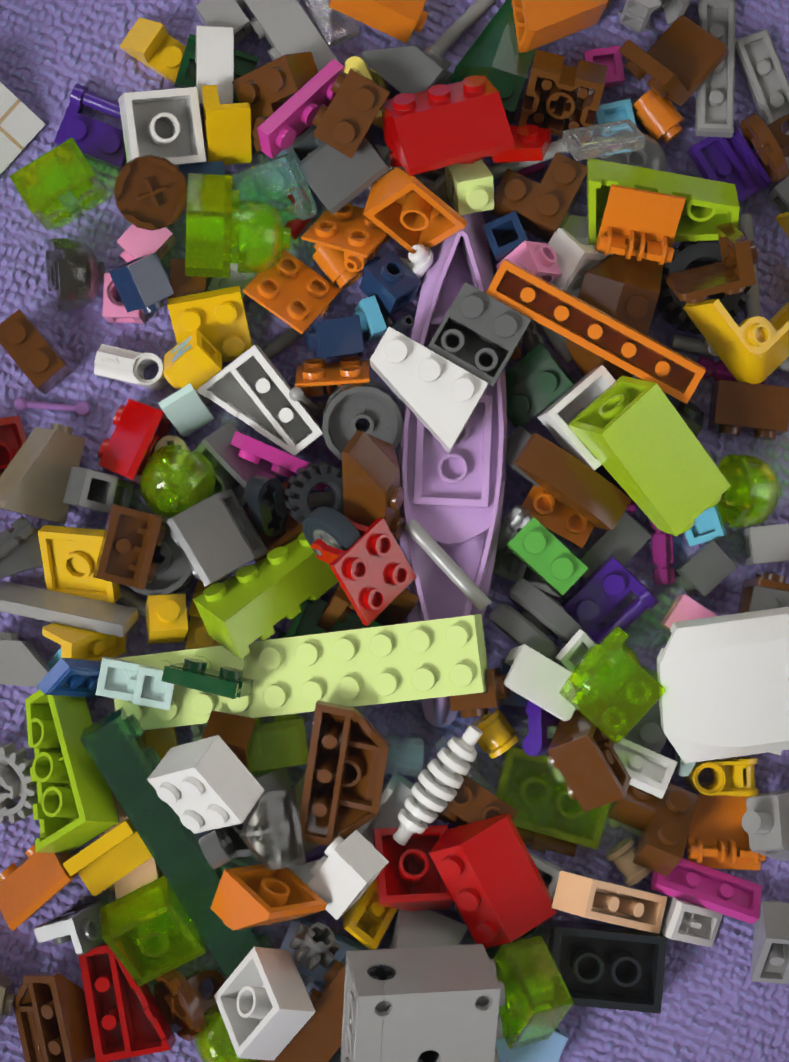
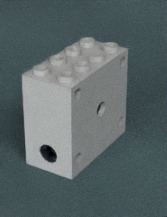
M483 944L346 951L340 1062H499L496 1039H501L502 1022L498 1014L499 1006H504L505 988L503 982L497 980L495 962L493 959L488 958Z

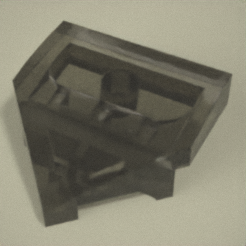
M295 788L263 792L248 814L240 833V837L247 847L268 870L306 864Z

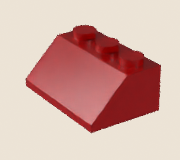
M485 75L469 76L463 81L448 85H433L428 90L413 94L401 93L394 96L393 99L386 100L381 108L384 142L409 176L515 149L514 139L499 91Z
M509 813L447 829L429 852L476 944H483L484 948L511 943L555 915L558 911L552 908L553 898Z

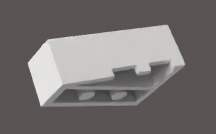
M388 327L370 358V366L398 398L407 405L424 427L440 442L441 446L450 453L485 393L488 383L391 327Z
M257 344L253 345L196 390L294 456L323 434L322 426L307 407L300 401L291 400L289 392L292 388Z

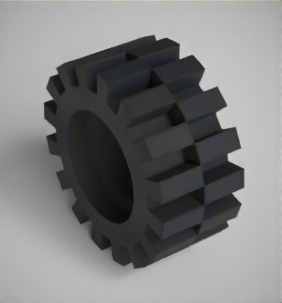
M312 462L307 464L306 469L302 467L297 469L298 476L296 478L291 476L288 480L292 485L290 489L285 488V495L289 496V500H285V504L291 510L289 514L301 525H303L306 517L314 511L308 503L309 492L314 486L322 483L328 484L333 491V500L329 507L344 515L343 474L340 469L326 463L319 462L317 465Z

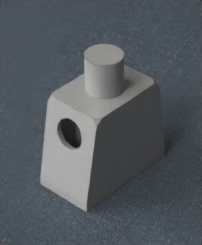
M789 789L774 790L748 797L746 800L747 812L742 817V827L749 835L751 851L779 861H789Z
M398 909L391 923L388 949L459 945L468 927L461 922L432 910L407 911Z

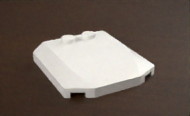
M789 607L673 622L670 628L672 634L665 648H661L657 657L660 721L664 734L683 762L686 764L789 750Z

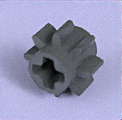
M319 921L310 926V928L304 923L301 924L290 944V948L295 950L296 963L309 968L310 971H313L320 964L327 969L340 948V944L334 942V930H331Z

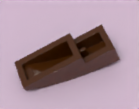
M537 433L531 435L513 463L561 504L573 507L596 528L614 530L632 499L599 473Z

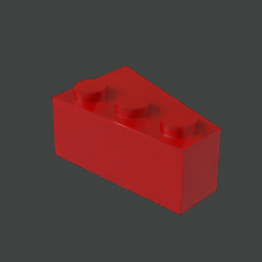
M123 937L110 938L88 953L78 956L96 1062H109L171 1050L177 1038L162 1014Z

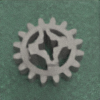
M0 742V823L10 820L13 824L33 814V804L38 803L37 782H31L30 767H32L35 758L27 760L25 758L27 749L23 747L16 751L13 742L6 745Z

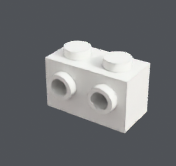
M357 830L345 840L338 836L324 851L326 855L309 871L314 877L307 886L327 903L325 910L336 920L360 899L389 863L374 848L372 843L366 840Z

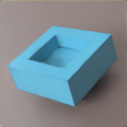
M630 98L599 105L596 115L602 143H606L620 133L637 132Z
M375 295L361 299L355 307L353 316L359 315L362 333H364L366 341L369 342L380 338L387 330Z
M717 504L700 514L695 519L694 525L685 532L690 547L727 535Z

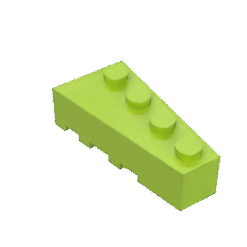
M587 158V226L589 245H596L611 184L686 197L673 242L718 240L716 226L729 222L738 228L740 206L735 184Z
M302 532L299 534L298 539L286 546L274 548L267 554V557L253 565L241 567L234 576L222 583H216L207 587L203 594L193 600L209 636L241 660L250 653L248 645L257 638L261 641L268 639L275 633L272 626L281 619H293L302 612L301 603L306 599L317 600L337 584L338 580L329 564L315 556L316 552L311 549Z
M39 689L25 699L28 747L34 748L35 753L33 765L30 767L31 782H37L38 803L33 804V819L39 820L40 838L35 839L36 853H70L119 823L85 697L45 695Z

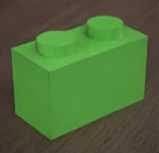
M535 517L507 545V548L559 597L563 596L588 569Z

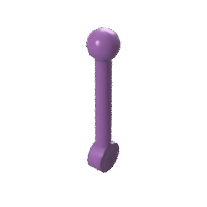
M22 396L14 401L15 408L20 411L26 408L73 411L77 412L80 416H86L91 410L89 404L84 401H80L75 405L28 401Z

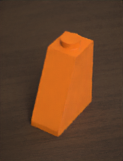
M331 0L328 6L406 44L413 31L421 32L428 16V12L423 10L426 0Z
M512 0L519 52H529L596 25L604 9L609 7L610 0Z

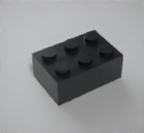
M551 919L544 987L547 1002L661 1014L667 937L661 931L660 934L625 926Z

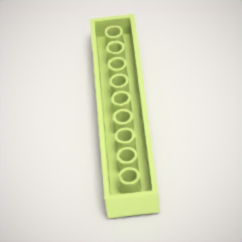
M481 614L253 641L248 645L250 653L241 660L222 645L115 658L164 669V666L184 663L185 658H193L207 662L206 668L220 671V667L242 670V677L254 680L251 695L240 698L236 697V699L174 684L170 710L132 704V701L114 698L118 733L205 724L208 722L212 710L250 718L313 712L315 711L317 700L348 707L488 691L486 678L488 663Z

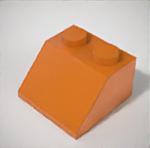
M397 167L372 183L363 213L369 220L413 254L416 252L411 248L413 245L422 244L425 247L432 248L466 227L467 221L418 179L414 176H409L407 172Z
M34 844L25 852L29 859L19 867L15 863L11 864L0 874V910L12 931L28 920L78 876V873L70 876L63 866L64 862L73 857L70 853H36Z
M280 861L224 869L210 909L223 920L227 927L232 930H241L243 928L289 921L325 910L327 903Z

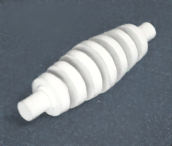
M470 724L462 737L453 736L447 742L450 749L443 747L437 753L439 759L433 758L427 764L429 770L423 769L418 776L420 782L414 783L411 789L413 795H408L404 803L406 808H402L398 814L401 825L393 835V839L397 843L405 846L413 833L422 834L428 828L427 823H433L438 817L437 812H443L448 806L447 801H452L457 795L455 788L459 789L464 781L461 775H467L471 768L467 761L474 762L477 756L474 745L483 734L478 727Z

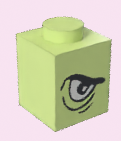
M482 159L475 161L474 164L458 163L445 167L447 197L460 216L494 209L493 175Z

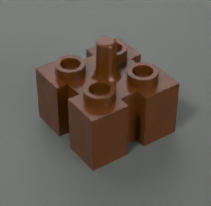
M536 49L518 126L530 124L538 128L551 129V134L560 136V139L567 137L570 147L587 151L594 127L596 111L598 112L605 86L607 66L580 59L577 68L563 65L565 56Z

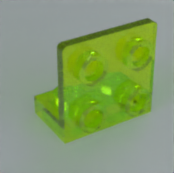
M618 626L568 677L559 692L614 743H620L666 692V689L632 660L626 654V651L622 649L629 635Z

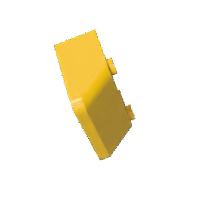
M789 212L779 214L775 219L789 237ZM719 299L706 300L696 304L687 303L682 307L738 382L759 384L789 357V301L769 321L764 317L754 316L745 319L739 326Z

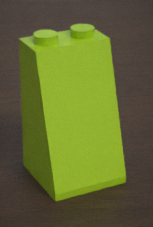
M621 376L568 424L576 436L659 530L676 537L688 531L694 525L695 519L706 509L716 505L721 500L722 494L731 486L655 382Z

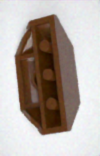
M613 254L585 271L578 298L647 335L660 294L663 265H659L657 261L643 258L641 261H637L635 256L626 259L625 255ZM566 338L565 345L583 377L601 365L608 370L615 380L621 376L633 377V374Z
M357 430L342 451L344 516H347L355 523L368 527L378 517L384 518L394 538L399 539L405 524L404 518L400 517V507L404 499V488L400 487V469L394 446Z
M319 700L316 702L296 836L297 840L329 846L338 836L342 838L348 836L379 813L390 743L356 708Z
M60 973L26 974L13 1003L25 1062H96L84 990Z

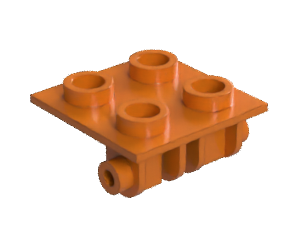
M611 184L595 250L602 251L607 256L609 253L625 255L626 259L635 256L637 261H641L642 258L657 261L659 265L667 262L671 263L674 254L672 245L686 197Z
M348 203L333 215L326 210L301 236V239L344 251L345 268L350 272H358L365 267L366 260H371L380 250V245L386 243L390 236L363 215L365 208Z
M282 248L242 292L297 332L303 334L319 315L323 317L331 307L330 303L341 290Z
M358 356L342 357L339 359L340 362L325 363V360L320 358L307 359L303 361L302 365H297L295 387L301 388L306 397L324 396L323 385L327 386V396H329L331 385L369 383V360L361 361V357Z
M533 485L521 505L526 507L532 518L535 517L545 528L581 549L595 527L573 507L564 506L540 485L538 487Z
M697 794L699 796L687 839V860L712 869L761 870V861H765L766 856L751 851L749 835L742 827V817L747 812L746 800L751 796H709Z

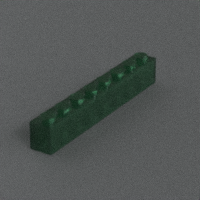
M122 707L83 729L80 740L228 979L254 946L275 949L268 934L266 932L260 934L256 926L232 930L210 909L223 872L220 867L213 869L206 860L198 841L201 835L199 833L194 834L191 830L187 829L181 823L180 817L168 803L159 798L155 788L148 782V777L160 763L161 758L153 746L146 747L140 737L144 734V731L135 715L128 716Z

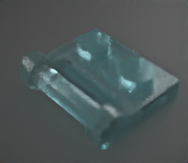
M293 152L243 169L230 176L248 215V227L251 233L256 236L267 233L270 227L297 218L306 220L315 217L317 213L316 203ZM290 194L293 195L295 204L266 214L262 204Z

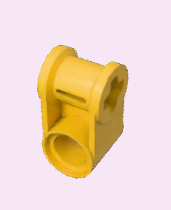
M498 707L492 708L488 711V714L479 717L471 723L483 732L477 743L485 754L488 753L491 759L509 750L519 740L514 729Z
M730 757L696 762L689 776H685L686 783L694 791L709 796L758 795L759 789L755 787L754 765L758 764V757ZM709 767L713 774L712 781L709 785L701 787L698 782V774L704 768Z

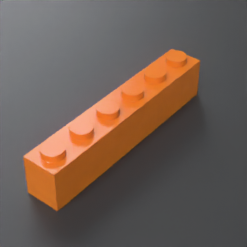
M508 259L502 261L486 291V294L636 377L657 383L662 391L686 404L706 372L705 367Z

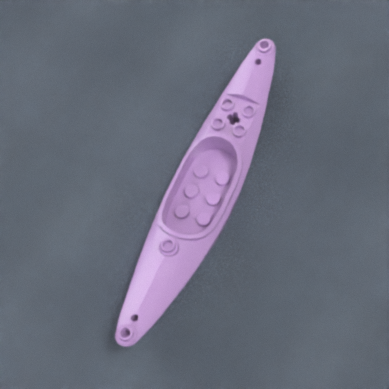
M449 200L447 202V205H449L454 211H456ZM482 212L461 215L467 221L466 227L431 248L433 263L424 274L411 336L412 340L426 348L464 282L486 293L494 278L489 242L482 228V225H485ZM505 368L494 386L488 384L485 393L450 453L441 446L440 442L424 427L403 401L401 407L403 433L398 448V465L400 469V487L404 488V499L400 507V517H403L405 520L404 527L415 518L487 597L495 563L506 477L507 400ZM403 529V533L399 538L400 548L416 575V578L407 588L412 594L419 597L417 604L408 614L407 621L416 622L481 614L483 622L486 607L480 612ZM450 696L420 699L425 719L432 726L446 727L456 719L459 711H451Z

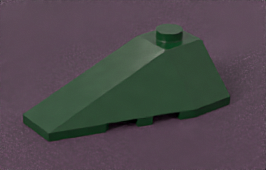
M512 0L504 2L455 67L453 73L455 77L450 82L452 84L463 81L469 76L485 75L499 91L510 125L513 123L536 49L526 53H520L518 50Z

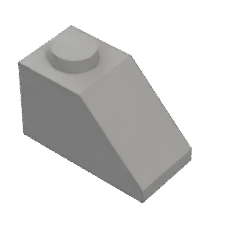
M0 632V684L38 687V683L51 670L47 665V661L29 641L18 640L19 633Z
M761 901L759 920L754 923L751 981L777 984L789 983V903Z

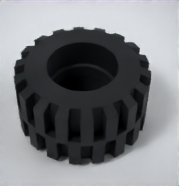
M719 240L683 241L677 248L674 247L672 262H667L663 265L657 308L660 313L665 311L668 315L665 320L669 324L673 321L679 324L678 330L685 332L686 329H692V334L701 333L682 308L687 303L680 301L667 285L666 275L722 261ZM751 285L746 286L745 290L738 294L726 295L723 292L720 293L719 301L732 318L747 303L749 298L747 292L751 289Z

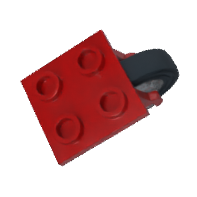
M321 506L311 512L304 520L302 527L311 549L316 552L315 556L329 564L364 625H369L416 578L384 518L378 517L368 527L353 522L347 516L330 507Z

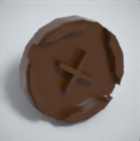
M755 113L748 115L740 124L744 139L751 149L755 147V154L760 156L758 161L771 181L776 183L789 176V167L785 157L789 156V135H786V132L789 131V114L782 116L769 125H766Z
M151 154L136 157L125 164L116 177L113 191L116 206L123 217L137 228L151 231L167 227L176 222L186 209L189 195L186 179L179 168L166 158Z
M172 967L156 974L154 980L159 983L154 985V994L158 1006L166 1021L171 1026L176 1023L181 1029L177 1032V1035L184 1040L191 1041L204 1034L206 1029L204 1013L217 1006L214 995L225 982L222 974L216 970L201 969L184 977L177 969ZM208 977L212 980L214 989L211 996L205 999L200 994V984Z

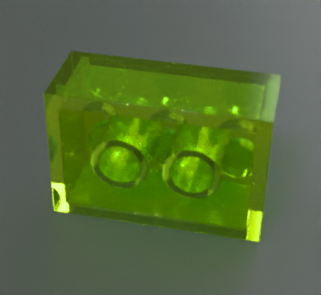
M515 745L504 752L493 794L517 810V815L513 820L515 826L598 850L611 803L584 812L578 800H574L570 796L565 778L559 769L553 767L549 755L529 756L522 747Z

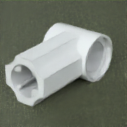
M101 344L99 350H97L94 360V374L97 376L143 386L151 391L163 389L168 384L163 374L164 361L153 353H139ZM151 364H158L159 372L157 376L151 380H145V368Z

